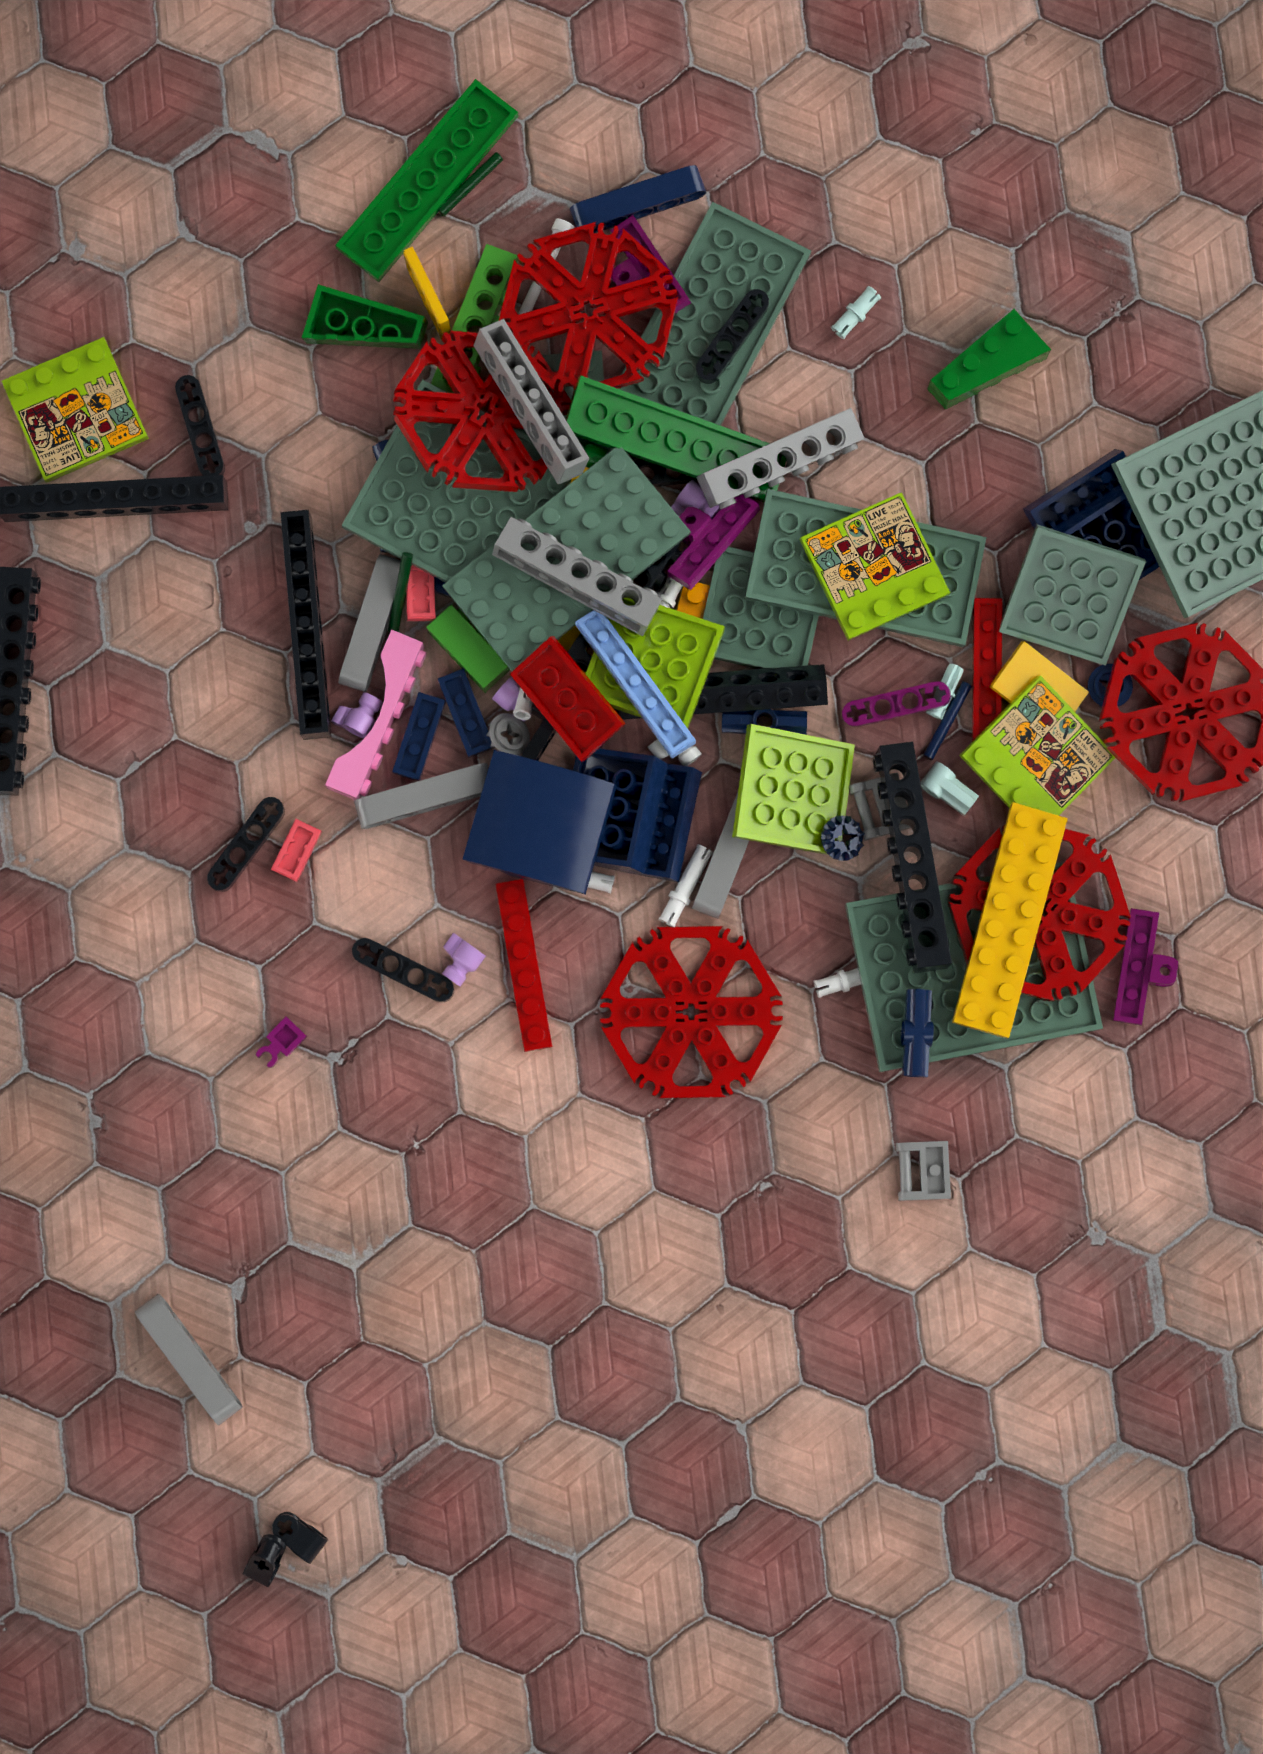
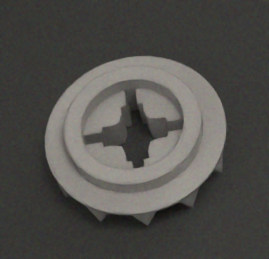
M500 714L489 723L490 728L487 736L492 741L491 746L496 747L501 752L519 756L530 743V733L526 724L513 714ZM507 730L508 735L516 738L508 742L507 737H503L501 734Z

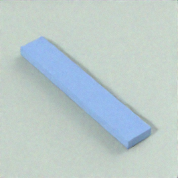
M593 610L575 621L578 630L670 757L673 759L696 744V739L607 617Z

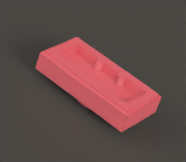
M412 565L406 592L407 621H433L436 619L434 576Z
M295 819L271 870L298 882L322 831Z

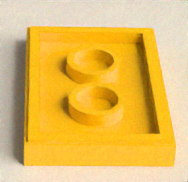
M412 246L403 252L406 268L440 338H442L444 332L450 333L449 319Z
M1025 641L1020 642L989 686L1011 703L1037 676H1042L1074 711L1077 710L1089 693Z

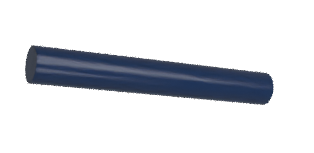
M962 681L955 698L952 699L923 754L927 759H934L972 688L970 684Z

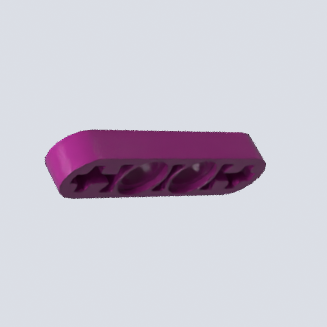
M935 681L858 699L847 703L843 707L842 717L848 725L860 727L946 706L950 702L951 691L945 683ZM936 687L946 692V695L941 697V702H937L935 698L926 699L929 705L923 706L924 701L920 690L925 689V695L933 694ZM908 693L916 694L918 697V704L913 709L905 708L902 703L903 697ZM880 700H887L891 705V709L886 715H878L875 711V705ZM870 702L869 707L873 716L872 719H868L869 715L867 713L860 715L857 722L853 718H848V713L852 712V707L856 706L860 711L867 709L865 703Z

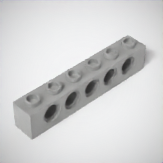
M502 319L480 328L473 346L557 484L559 485L581 475L589 461V457L505 320Z
M849 408L705 472L696 478L709 507L712 508L719 505L720 509H724L735 504L734 498L741 494H744L746 499L761 492L759 489L761 485L768 483L769 487H773L784 482L783 476L790 472L795 477L810 470L808 467L810 463L817 461L818 465H822L833 460L832 454L841 450L844 455L857 449L856 443L865 438L852 408ZM827 432L835 437L834 445H830L827 442ZM803 443L810 447V456H806L802 452L801 447ZM778 454H781L786 458V467H782L778 464ZM753 465L761 468V478H757L753 474ZM729 476L736 478L738 482L737 489H732L728 485Z
M510 517L494 544L492 555L641 636L646 632L662 601V598L658 597L654 590L647 587L642 588L634 584L628 576L610 571L601 561H592L586 558L577 548L564 546L553 535L545 532L540 533L523 519L517 520ZM524 543H529L533 545L535 549L532 551H527L523 549L521 545ZM555 557L560 563L556 565L550 564L546 558ZM575 570L581 571L585 577L576 578L571 572ZM605 584L610 588V591L602 592L597 588V585ZM631 598L635 605L628 606L623 603L622 599Z

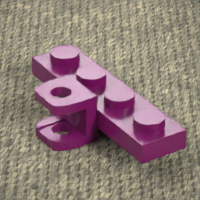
M633 215L617 225L619 229L618 239L621 237L622 229H625L668 268ZM623 251L628 259L616 266L612 274V280L616 286L649 277L650 273L631 253ZM670 271L673 282L666 284L664 288L666 290L677 289L676 297H678V302L675 313L691 304V301Z
M741 494L734 498L735 504L720 509L712 520L708 514L700 509L687 507L679 518L691 531V534L682 540L688 545V548L667 571L668 576L691 591L760 511V506L757 502L749 497L745 499L744 494ZM689 517H694V518H691V519L688 521V523L685 522L687 518H689Z
M1131 908V918H1129L1131 923L1127 929V940L1125 941L1113 1021L1142 1026L1148 985L1159 987L1174 985L1178 961L1170 956L1153 954L1159 912ZM1163 967L1168 968L1170 974L1164 976L1160 973V969Z

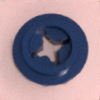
M1113 664L1101 665L1089 676L1087 689L1091 700H1094L1100 707L1103 706L1106 687L1101 682L1107 683L1109 681ZM1130 675L1125 676L1117 702L1118 707L1126 703L1132 694L1133 681Z
M851 816L831 818L824 825L821 834V842L825 852L831 858L838 861H847L858 856L859 851L864 846L863 836L865 835L861 831L860 823L854 821ZM842 830L844 834L852 836L850 840L846 841V846L842 841H835V838L842 835Z

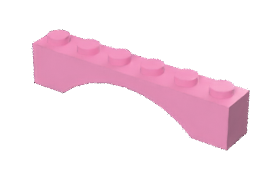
M391 630L380 655L384 666L386 682L384 702L380 715L372 730L362 742L335 760L325 784L327 789L353 800H357L361 796H367L372 781L368 779L372 770H378L383 755L380 754L383 744H389L394 729L391 728L394 718L399 719L403 712L405 703H402L405 692H411L416 680L413 677L416 667L421 668L427 652L423 651L425 648L423 642Z

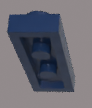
M464 668L438 678L439 685L468 758L494 749L495 747L491 746L492 741L490 737L487 736L489 731Z
M418 692L392 770L393 774L415 781L421 780L446 704L445 700Z

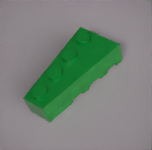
M318 284L302 339L307 344L420 349L428 321L425 316Z
M1013 309L930 380L927 390L946 410L978 394V392L990 386L992 387L1036 363L1046 360L1051 349L1020 314Z

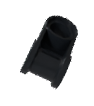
M291 1512L280 1513L272 1524L273 1535L282 1539L292 1552L309 1564L313 1562L328 1541V1538L320 1531L305 1523ZM287 1520H290L292 1522L290 1528L293 1531L287 1530L285 1533H282L280 1531L281 1524L278 1522L282 1521L285 1523Z
M272 1534L264 1535L242 1574L269 1587L281 1565L280 1561L286 1550V1545L282 1539Z

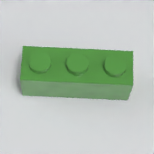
M450 605L426 627L427 631L462 669L464 668L465 673L480 689L486 693L510 669L480 632L469 624L470 620L460 608L456 610Z

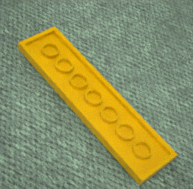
M1011 803L952 1023L1006 1039L1010 1037L1068 818L1018 803Z

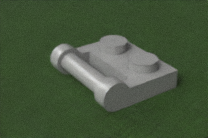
M898 772L890 774L894 780H900ZM880 777L849 786L850 794H854L864 828V841L890 834L889 827H884L882 810H885L884 799L880 800L878 796L877 784L881 782ZM872 790L882 823L881 827L875 828L865 791ZM894 798V802L898 807H908L905 798ZM907 824L899 825L900 831L911 828Z
M948 1141L896 1143V1152H899L901 1192H898V1201L951 1199ZM910 1151H919L921 1191H912Z

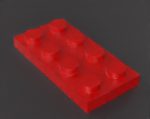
M550 636L510 673L512 678L581 762L588 759L626 724L554 636Z

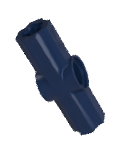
M764 709L722 712L721 733L746 734L747 725H757L756 720L759 717L767 716L772 721L770 728L807 735V711Z
M906 990L905 1020L903 1019L901 1026V1045H904L902 1076L928 1077L929 1047L932 1046L934 1026L931 1021V990Z

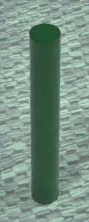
M495 152L439 208V213L445 217L503 161L501 155Z
M409 552L402 553L388 625L389 632L391 630L399 632L413 554Z

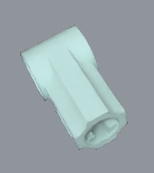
M935 762L920 782L921 788L936 799H942L963 816L979 797V795L956 779V775L940 762Z

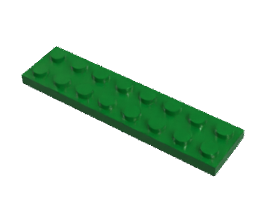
M475 79L335 245L336 249L376 281L380 282L403 255L404 250L408 249L439 212V208L460 187L518 118V112Z
M584 376L578 377L566 416V421L575 436L612 449H620L622 447L629 455L694 478L770 444ZM781 454L777 456L778 464L785 467L786 458ZM753 465V474L757 478H761V468ZM729 476L728 485L732 489H737L738 482L736 478ZM768 483L759 486L761 492L750 496V498L764 502L767 489L777 491L779 484L773 487H769Z

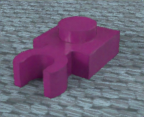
M285 1016L266 1036L272 1043L269 1046L261 1047L256 1052V1056L260 1058L265 1052H270L272 1059L266 1066L272 1068L277 1064L278 1055L281 1052L288 1057L308 1036Z

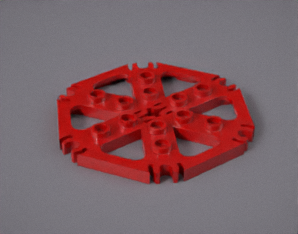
M596 222L535 239L533 243L536 246L531 243L527 245L528 250L533 254L532 257L524 258L519 253L517 258L521 265L517 264L515 260L513 262L499 321L505 320L540 379L553 393L556 384L559 382L558 392L561 396L563 395L564 388L567 386H571L575 390L579 376L588 378L596 339L626 365L624 374L599 381L617 389L643 382L644 377L648 378L650 372L644 366L647 363H653L657 368L660 366V361L655 355L660 357L662 361L664 359L678 302V297H676L677 289L666 290L664 286L672 283L673 277L670 275V270L625 229H622L621 237L618 239V226H614L612 234L606 235L603 233L604 223L601 222L598 225V233H594ZM577 242H585L589 245L581 282L551 256L553 250ZM627 251L631 253L649 270V277L609 288L616 258L620 252ZM527 279L535 281L558 302L557 304L520 315L515 311L521 283ZM589 304L591 308H596L593 310V316L588 317L586 313H581L584 310V305ZM650 308H658L662 312V319L656 341L647 344L619 317ZM568 333L557 371H547L528 353V347L531 343Z
M451 330L449 334L444 332L441 338L444 342L443 345L438 344L434 337L431 338L430 343H425L395 388L393 402H400L404 405L403 407L395 406L393 415H395L394 420L426 472L428 473L429 469L435 465L432 477L435 478L438 472H445L447 478L444 484L449 485L453 477H456L457 480L453 483L452 488L517 492L518 489L521 491L525 489L526 482L523 479L525 477L529 478L533 485L537 484L538 479L542 480L548 467L542 458L538 461L532 460L513 428H524L492 375L489 374L486 381L483 382L463 351L465 348H474L473 345L478 333ZM531 346L528 350L531 356L534 352V346ZM538 350L533 358L547 371L552 372ZM432 364L440 369L454 393L414 390L413 385L427 365ZM559 382L555 386L554 393L545 385L562 415H567L571 400L565 390H563V395L561 396L558 392ZM490 402L488 406V412L482 415L479 420H477L480 414V409L485 407L487 403ZM417 422L457 424L440 452L436 454L426 449L414 429V425ZM483 439L503 469L504 475L501 478L472 477L465 471L467 463Z
M1198 623L1138 637L1134 639L1136 642H1130L1128 646L1133 650V656L1130 657L1122 651L1114 659L1099 721L1103 719L1111 720L1100 725V729L1109 728L1113 732L1112 737L1103 740L1104 744H1110L1115 741L1117 743L1116 746H1109L1106 749L1152 795L1155 794L1157 785L1159 787L1156 795L1159 798L1163 797L1166 788L1170 789L1172 792L1171 801L1173 802L1178 800L1180 791L1181 798L1179 802L1241 787L1243 784L1240 782L1247 783L1249 781V778L1244 774L1245 768H1249L1253 773H1257L1260 770L1259 767L1263 766V683L1260 682L1263 679V668L1225 630L1221 632L1220 628L1217 627L1213 630L1212 636L1206 635L1205 623L1198 627L1197 634L1196 627ZM1178 639H1186L1190 643L1181 682L1155 657L1154 648L1156 645ZM1222 651H1228L1247 669L1249 680L1243 684L1210 692L1218 656ZM1131 675L1159 705L1129 713L1121 712L1118 709L1117 702L1125 676ZM1201 699V702H1194L1195 700ZM1186 705H1188L1189 709H1202L1191 716L1192 720L1188 716H1176V714L1186 709ZM1250 711H1257L1261 715V724L1255 746L1250 749L1245 748L1218 720ZM1168 733L1158 772L1151 773L1131 754L1129 746L1133 741ZM1196 743L1225 771V776L1221 780L1201 785H1193L1189 781L1188 775Z
M1000 827L954 875L963 878L965 881L953 879L951 884L957 885L961 889L960 895L949 894L948 899L955 902L959 901L960 904L948 902V907L966 964H968L974 942L966 915L971 909L982 912L989 887V882L978 879L976 870L995 849L999 848L1002 839ZM1068 829L1064 831L1062 841L1069 842L1072 845L1073 852L1053 873L1046 901L1049 900L1043 910L1046 915L1041 917V924L1039 925L1034 943L1045 981L1039 985L1024 982L1021 992L1023 995L1053 1002L1055 1000L1052 996V989L1054 990V997L1058 1001L1063 999L1061 989L1066 987L1069 989L1070 995L1075 996L1077 995V989L1073 983L1077 985L1078 992L1081 993L1125 946V944H1119L1114 941V939L1119 942L1127 940V936L1118 933V927H1128L1131 923L1126 919L1119 920V916L1129 919L1131 915L1111 854L1108 855L1104 862H1101L1100 859L1108 851L1106 848L1100 851L1099 854H1095L1092 851V845L1097 841L1095 838L1083 845L1085 839L1090 836L1088 834ZM1099 872L1106 878L1113 899V906L1110 910L1104 911L1067 901L1093 873ZM1056 904L1057 906L1052 911L1051 908ZM1062 931L1102 941L1104 945L1103 952L1085 971L1080 972L1073 967Z
M723 926L657 927L661 933V939H658L656 931L651 929L649 932L653 937V941L650 944H645L638 937L637 944L642 948L641 951L632 942L600 999L612 1000V1004L608 1002L600 1004V1008H608L611 1011V1016L606 1019H600V1023L613 1024L612 1027H601L602 1031L633 1083L635 1084L638 1077L643 1075L644 1078L639 1083L640 1089L644 1087L646 1082H653L655 1084L653 1096L659 1093L660 1086L664 1087V1092L660 1098H726L722 1093L721 1086H724L726 1092L732 1095L733 1091L730 1088V1083L737 1080L744 1088L746 1081L740 1076L742 1073L751 1082L782 1026L770 1024L771 1021L779 1022L783 1020V1016H774L771 1011L772 1007L783 1005V1001L780 1000L770 1001L771 997H782L748 940L741 950L738 947L743 942V936L740 935L735 943L728 941L727 936L731 930L729 928L724 930L722 938H719L718 934ZM704 938L710 943V950L691 983L671 951L670 945L674 939ZM739 960H744L750 965L762 986L761 993L755 997H716L732 967ZM643 962L646 964L666 998H625L621 995L620 987L634 963ZM676 1002H683L684 1005H676ZM698 1002H707V1004H698ZM689 1004H694V1009L707 1011V1013L697 1014L694 1020H689L688 1015L676 1013V1011L686 1010ZM701 1019H707L706 1022H699ZM717 1026H758L762 1029V1039L749 1061L740 1062L736 1059ZM666 1027L648 1061L643 1064L636 1063L621 1039L622 1030L624 1028ZM691 1041L712 1074V1082L707 1086H678L673 1082L672 1076Z

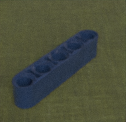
M691 165L580 201L572 205L569 210L575 227L596 222L594 233H597L598 225L601 222L604 223V230L619 225L632 215L637 220L695 201L703 197L707 192L698 167Z

